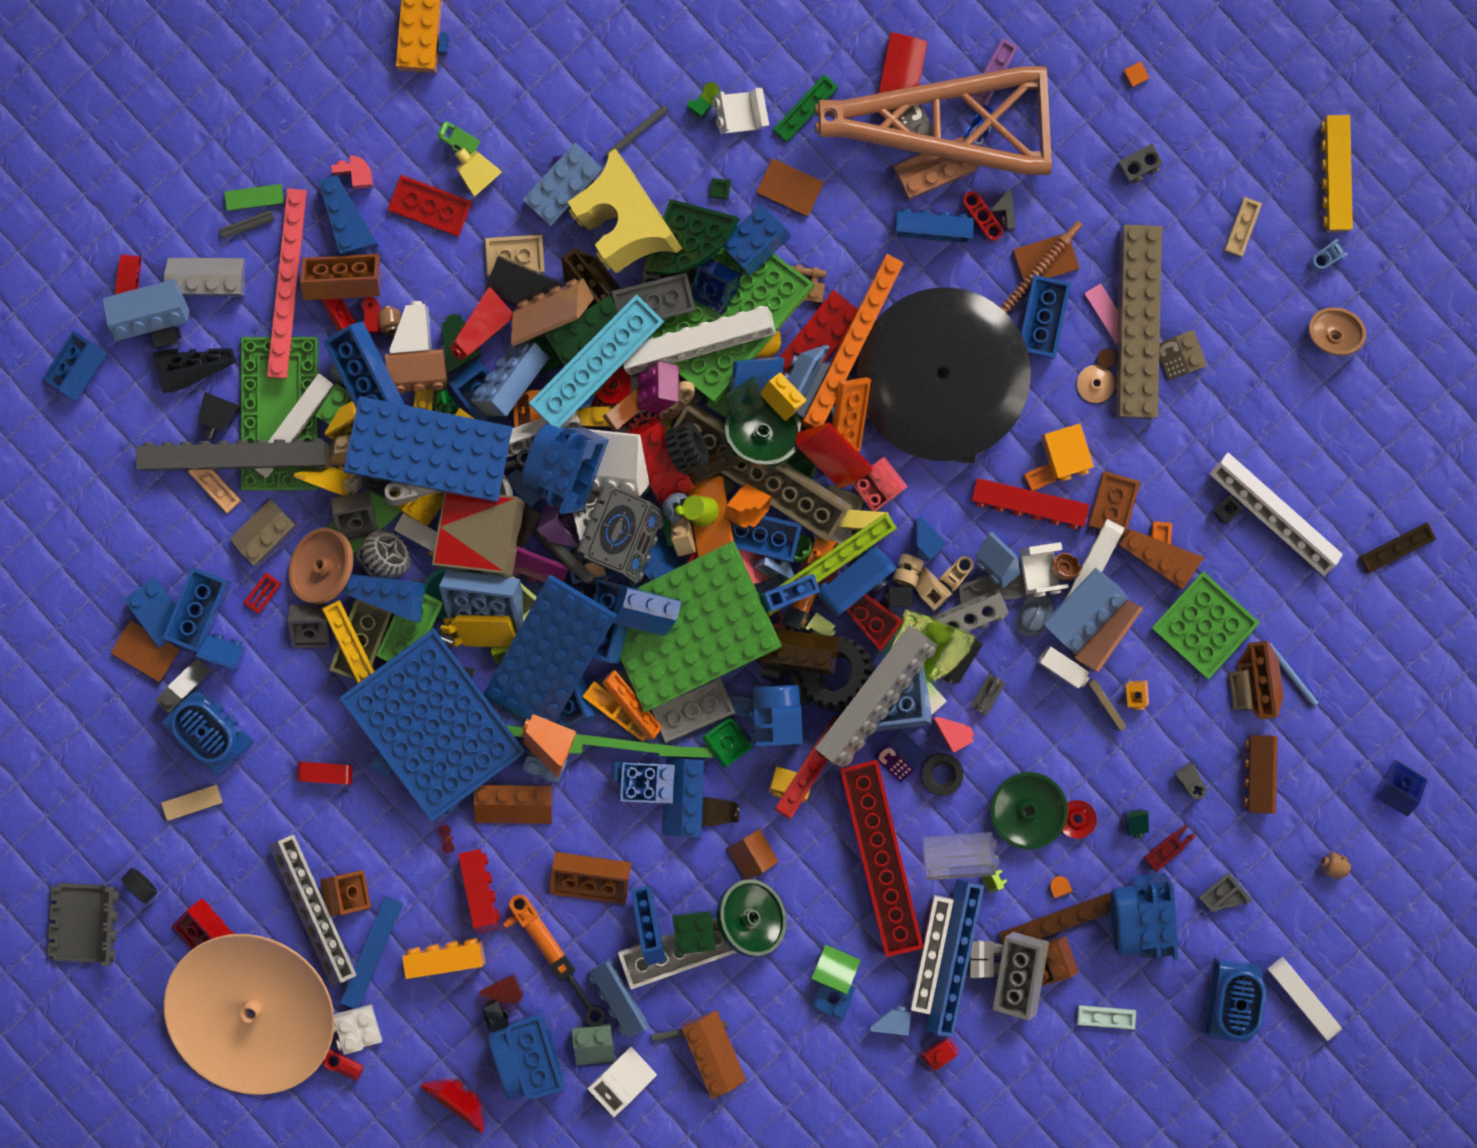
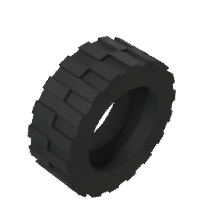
M945 753L930 756L921 768L922 783L928 791L935 795L944 796L956 792L964 778L961 763L952 755ZM939 765H946L952 773L951 779L945 784H939L933 779V770Z

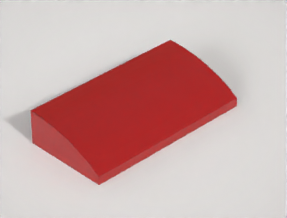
M890 33L879 93L919 86L928 41L899 33Z
M830 423L800 431L797 434L795 445L839 489L857 482L873 470V467Z

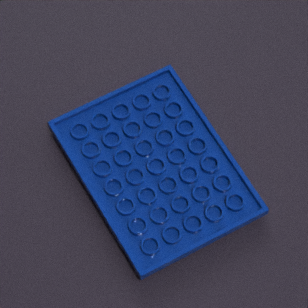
M434 628L339 697L432 822L525 753L519 742Z

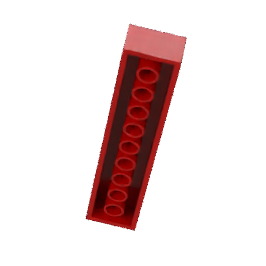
M875 759L839 768L884 954L886 957L922 949L923 943L878 760Z

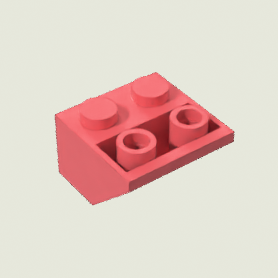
M886 457L873 464V470L869 474L852 484L872 511H877L908 487Z

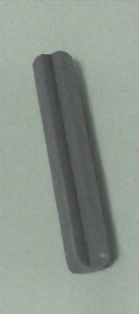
M269 210L219 229V233L225 239L275 220L273 212Z

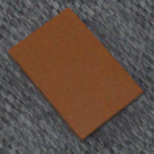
M772 158L756 193L808 217L824 182Z
M1062 234L1013 249L1022 280L1027 278V274H1031L1030 270H1034V266H1038L1037 262H1041L1042 257L1045 258V253L1048 254V250L1053 249L1052 245H1056V241L1059 242V237ZM1072 243L1068 246L1065 245V249H1061V254H1057L1058 258H1054V262H1050L1051 265L1047 266V270H1043V274L1039 276L1053 278L1080 269Z
M1103 471L1088 527L1101 530L1105 521L1109 519L1124 527L1123 535L1128 529L1141 481Z
M130 620L111 653L156 681L161 682L181 649L169 642L159 648L143 626Z

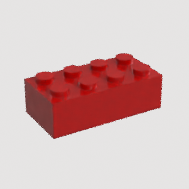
M656 417L629 432V434H639L641 437L649 485L661 506L671 494H685L695 488L689 475H683L673 464L666 448L665 432Z

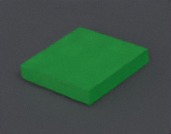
M731 716L701 737L723 769L753 748Z

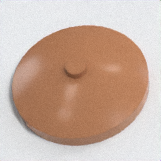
M319 528L308 533L298 543L289 565V581L297 597L308 603L323 604L334 599L343 590L349 580L353 567V551L346 536L331 528Z

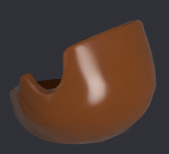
M1069 553L1056 555L1052 562L1054 575L1062 581L1075 579L1082 570L1079 558L1073 557Z

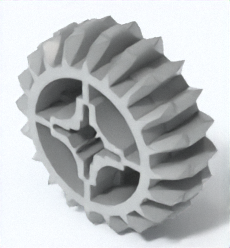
M386 529L370 533L362 543L363 546L361 548L363 551L361 556L365 558L364 563L369 565L368 569H372L374 574L378 573L380 578L385 577L386 579H395L405 573L410 566L411 558L409 556L411 553L407 551L408 546L403 544L404 540H400L399 535L394 536L392 531L387 532Z

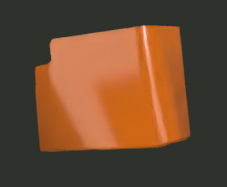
M745 483L726 505L725 519L744 528L748 525L755 527L769 510L771 496Z

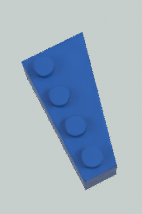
M350 575L347 584L343 588V593L411 621L420 622L424 583Z
M595 577L596 594H594V601L613 612L620 586L628 585ZM612 623L593 658L608 663H619L628 627Z

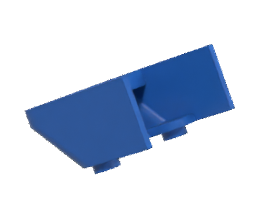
M877 545L874 548L871 546L863 552L864 556L831 583L825 582L819 587L820 592L816 595L835 619L897 569Z

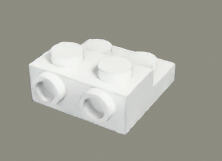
M372 1004L334 1015V1033L338 1032L339 1039L336 1040L339 1050H343L344 1055L382 1042Z

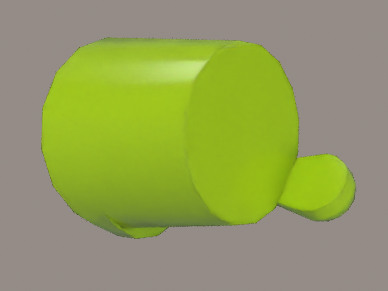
M691 495L684 501L683 506L678 505L675 507V512L677 515L684 514L693 525L704 527L714 523L719 514V507L713 498Z

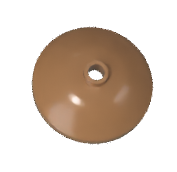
M1330 307L1322 309L1312 317L1309 323L1308 332L1314 345L1321 351L1333 356L1352 355L1362 348L1366 340V328L1361 319L1351 311L1343 308Z

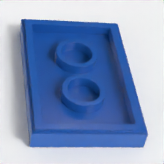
M773 357L734 361L729 398L740 400L762 397L759 392L769 380L780 372L783 374L784 358Z

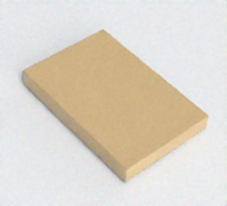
M543 235L485 238L488 277L491 275L498 255L542 274L545 273Z

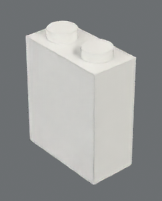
M1046 647L1036 662L1073 688L1084 687L1089 680L1087 676L1089 672L1052 647Z

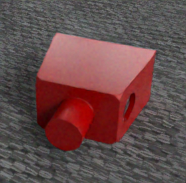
M944 1036L918 1055L930 1071H936L957 1057L959 1048L951 1037Z

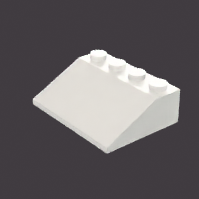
M588 429L609 439L591 491L600 492L602 487L609 489L610 486H613L632 495L640 496L649 485L640 435Z

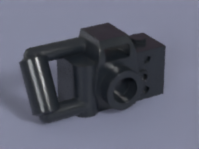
M492 999L480 1005L490 1032L509 1026L507 1009L500 1007L498 1001Z

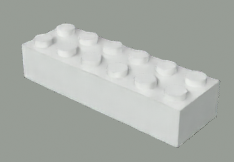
M714 917L712 921L716 950L677 955L675 934L671 932L662 936L666 961L647 966L642 954L641 944L620 950L618 954L630 989H634L737 952L730 948L719 931L717 917Z

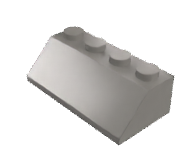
M168 258L164 282L176 279L183 296L245 297V258Z

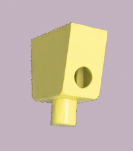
M461 148L455 154L461 161L456 170L470 193L474 196L502 173L501 170L476 150L469 154L464 148Z

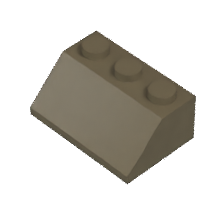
M270 499L230 540L254 566H258L298 525Z

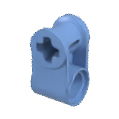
M1338 239L1325 246L1310 258L1309 265L1313 271L1320 272L1348 255L1338 244ZM1317 257L1323 260V266H1319L1316 263Z

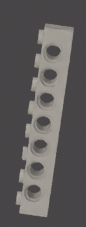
M294 834L269 845L330 985L334 986L357 976Z

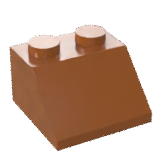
M364 870L320 879L324 903L330 916L343 915L371 908Z

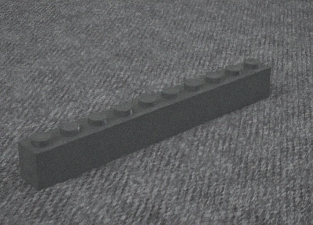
M318 438L311 439V442H304V439H293V442L287 443L282 439H276L274 443H267V440H255V443L237 440L236 444H229V441H218V444H211L209 441H199V445H192V442H180V445H173V442H162V445L155 446V443L146 442L143 443V446H137L136 469L140 471L329 467V444L323 442V439Z

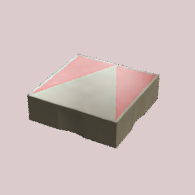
M444 492L432 565L445 570L478 571L488 575L512 577L517 552V536L521 528L525 501L519 497L499 495L497 503Z

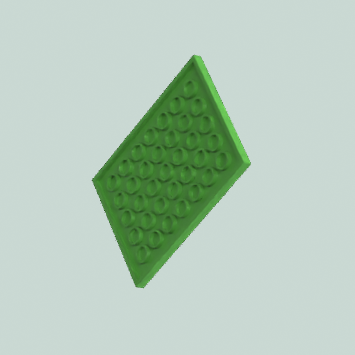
M722 248L711 259L696 267V278L690 285L696 311L662 319L664 321L663 324L649 338L661 337L669 332L675 333L685 327H696L703 322L717 321L720 317L734 316L738 312H748L759 306H767L772 313L775 331L777 332L814 289L815 285L775 254L769 257L749 276ZM774 335L672 364L678 366V374L682 378L692 382L696 389L716 404L731 386L733 362L754 359Z
M734 541L638 587L640 590L675 598L681 601L677 620L666 636L628 627L620 659L644 712H648L782 647Z

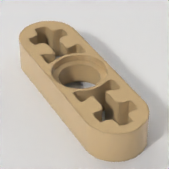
M683 381L678 384L679 400L681 402L659 413L660 419L664 421L675 419L695 395V386L692 382Z

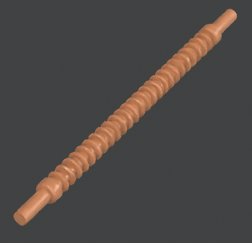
M1077 220L1066 234H1062L1059 237V242L1056 241V245H1052L1053 249H1049L1048 254L1045 253V258L1042 257V261L1037 262L1038 266H1034L1035 269L1030 270L1031 274H1027V278H1023L1024 282H1020L1019 287L1016 286L1017 290H1013L1012 295L1009 294L1010 298H1006V302L1002 303V307H1000L1006 314L1007 311H1011V307H1015L1014 303H1018V299H1022L1021 295H1025L1026 290L1029 291L1028 287L1032 285L1033 275L1039 276L1043 274V270H1047V266L1051 265L1050 262H1054V258H1058L1057 254H1061V249L1064 250V246H1068L1071 243L1070 239L1083 226L1081 222Z

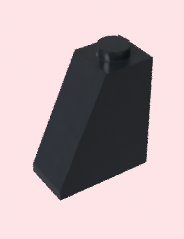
M968 634L962 636L941 673L945 676L943 680L952 685L954 682L959 684L983 643Z

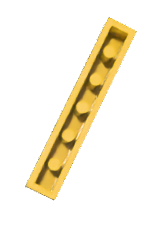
M1327 115L1321 121V132H1324V140L1321 141V151H1324V159H1322L1321 167L1322 170H1325V178L1322 179V189H1325L1322 206L1326 209V216H1323V227H1326V232H1350L1353 230L1350 115Z

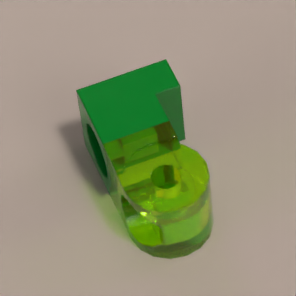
M714 82L705 84L703 93L696 102L691 99L687 104V109L700 119H703L713 105L714 96L720 91L719 86Z

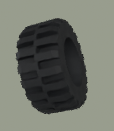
M839 636L840 643L837 659L846 658L852 664V676L843 688L829 691L823 685V674L804 671L799 673V680L802 681L800 685L802 690L806 692L805 695L819 707L827 711L832 710L835 713H841L842 710L846 709L872 675L873 671L876 670L875 664L871 662L870 654L858 643L843 636Z

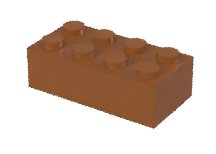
M379 254L302 258L300 285L303 300L380 296L382 277Z

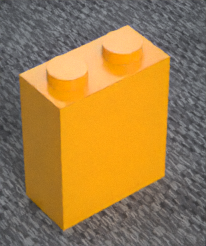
M1081 424L1040 436L1054 480L1060 478V482L1071 479L1072 474L1078 473V476L1089 473L1088 469L1094 468Z

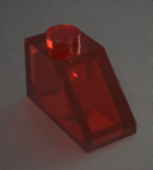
M515 973L479 991L481 996L504 1004L511 1002L512 1005L522 1001L521 997L525 994Z

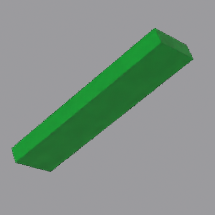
M824 74L776 125L773 131L784 142L788 143L815 114V104H818L819 100H828L838 89V86Z

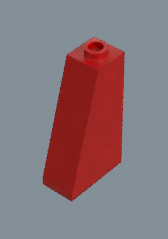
M491 287L480 297L449 347L453 355L461 361H464L513 319V312Z

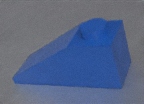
M814 574L761 593L759 597L766 612H770L820 592Z

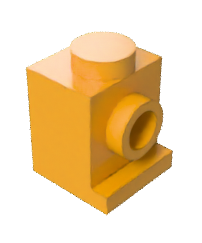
M1148 680L1129 681L1126 684L1128 707H1133L1134 710H1143L1149 705ZM1136 692H1141L1142 697H1137Z

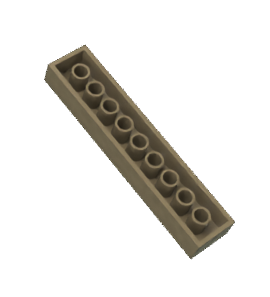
M1123 225L1119 231L1115 418H1158L1162 226Z
M695 403L687 404L673 428L688 421L693 423L704 438L709 456L727 448L724 437L725 423ZM741 462L721 472L741 486L747 483L770 495V505L827 542L833 538L852 505L786 462L772 468H758Z

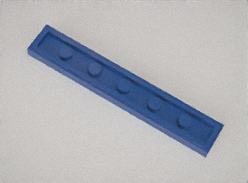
M385 896L354 971L357 976L350 978L340 1003L353 1009L360 1007L404 903Z

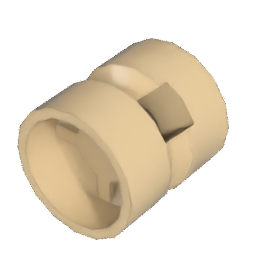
M901 554L897 564L899 569L895 570L892 580L902 586L916 588L919 579L917 573H921L924 561L911 555Z

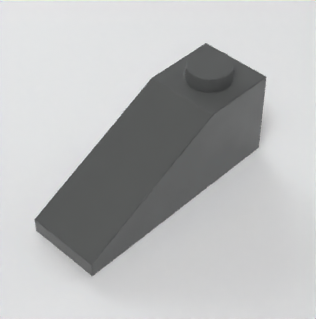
M196 658L155 701L170 714L196 689L212 670L199 658Z

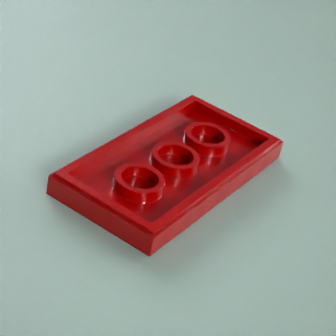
M400 175L387 211L459 238L473 202Z

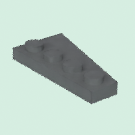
M1021 562L1019 563L1020 575L1004 588L999 584L993 583L989 575L958 586L960 604L998 588L1003 600L1031 597L1034 594L1026 595Z

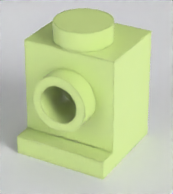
M817 612L805 628L806 630L812 628V634L833 636L836 632L833 630L835 625Z

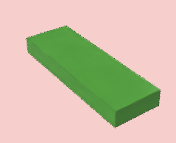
M282 184L224 191L227 211L285 204Z

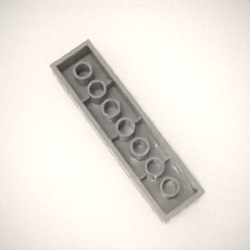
M909 625L815 749L832 763L843 768L845 765L848 766L852 762L855 752L864 746L868 735H872L875 732L878 722L888 715V709L891 705L898 702L901 692L911 685L914 675L921 672L924 662L936 652L935 648L938 645L919 630Z

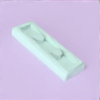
M1078 1005L1077 1025L1135 1030L1136 1010Z

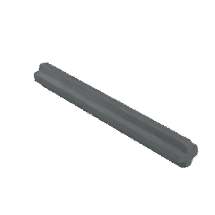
M537 527L533 528V535L585 583L593 581V573L561 544L548 542L545 537L539 534Z

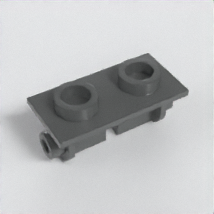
M989 673L970 707L987 716L1006 682Z

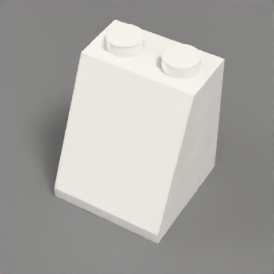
M422 301L410 302V305L405 306L390 347L391 354L432 350L429 308L422 304Z

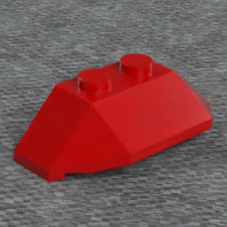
M445 1078L422 1083L420 1086L422 1090L482 1134L485 1129L482 1101L476 1092L466 1090L463 1087L464 1084L457 1078L454 1080L452 1078Z

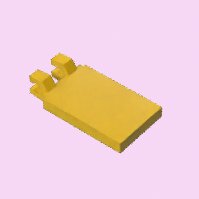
M456 615L455 618H444L443 622L445 625H441L440 628L442 632L456 638L453 647H458L460 644L468 647H510L517 634L510 616Z

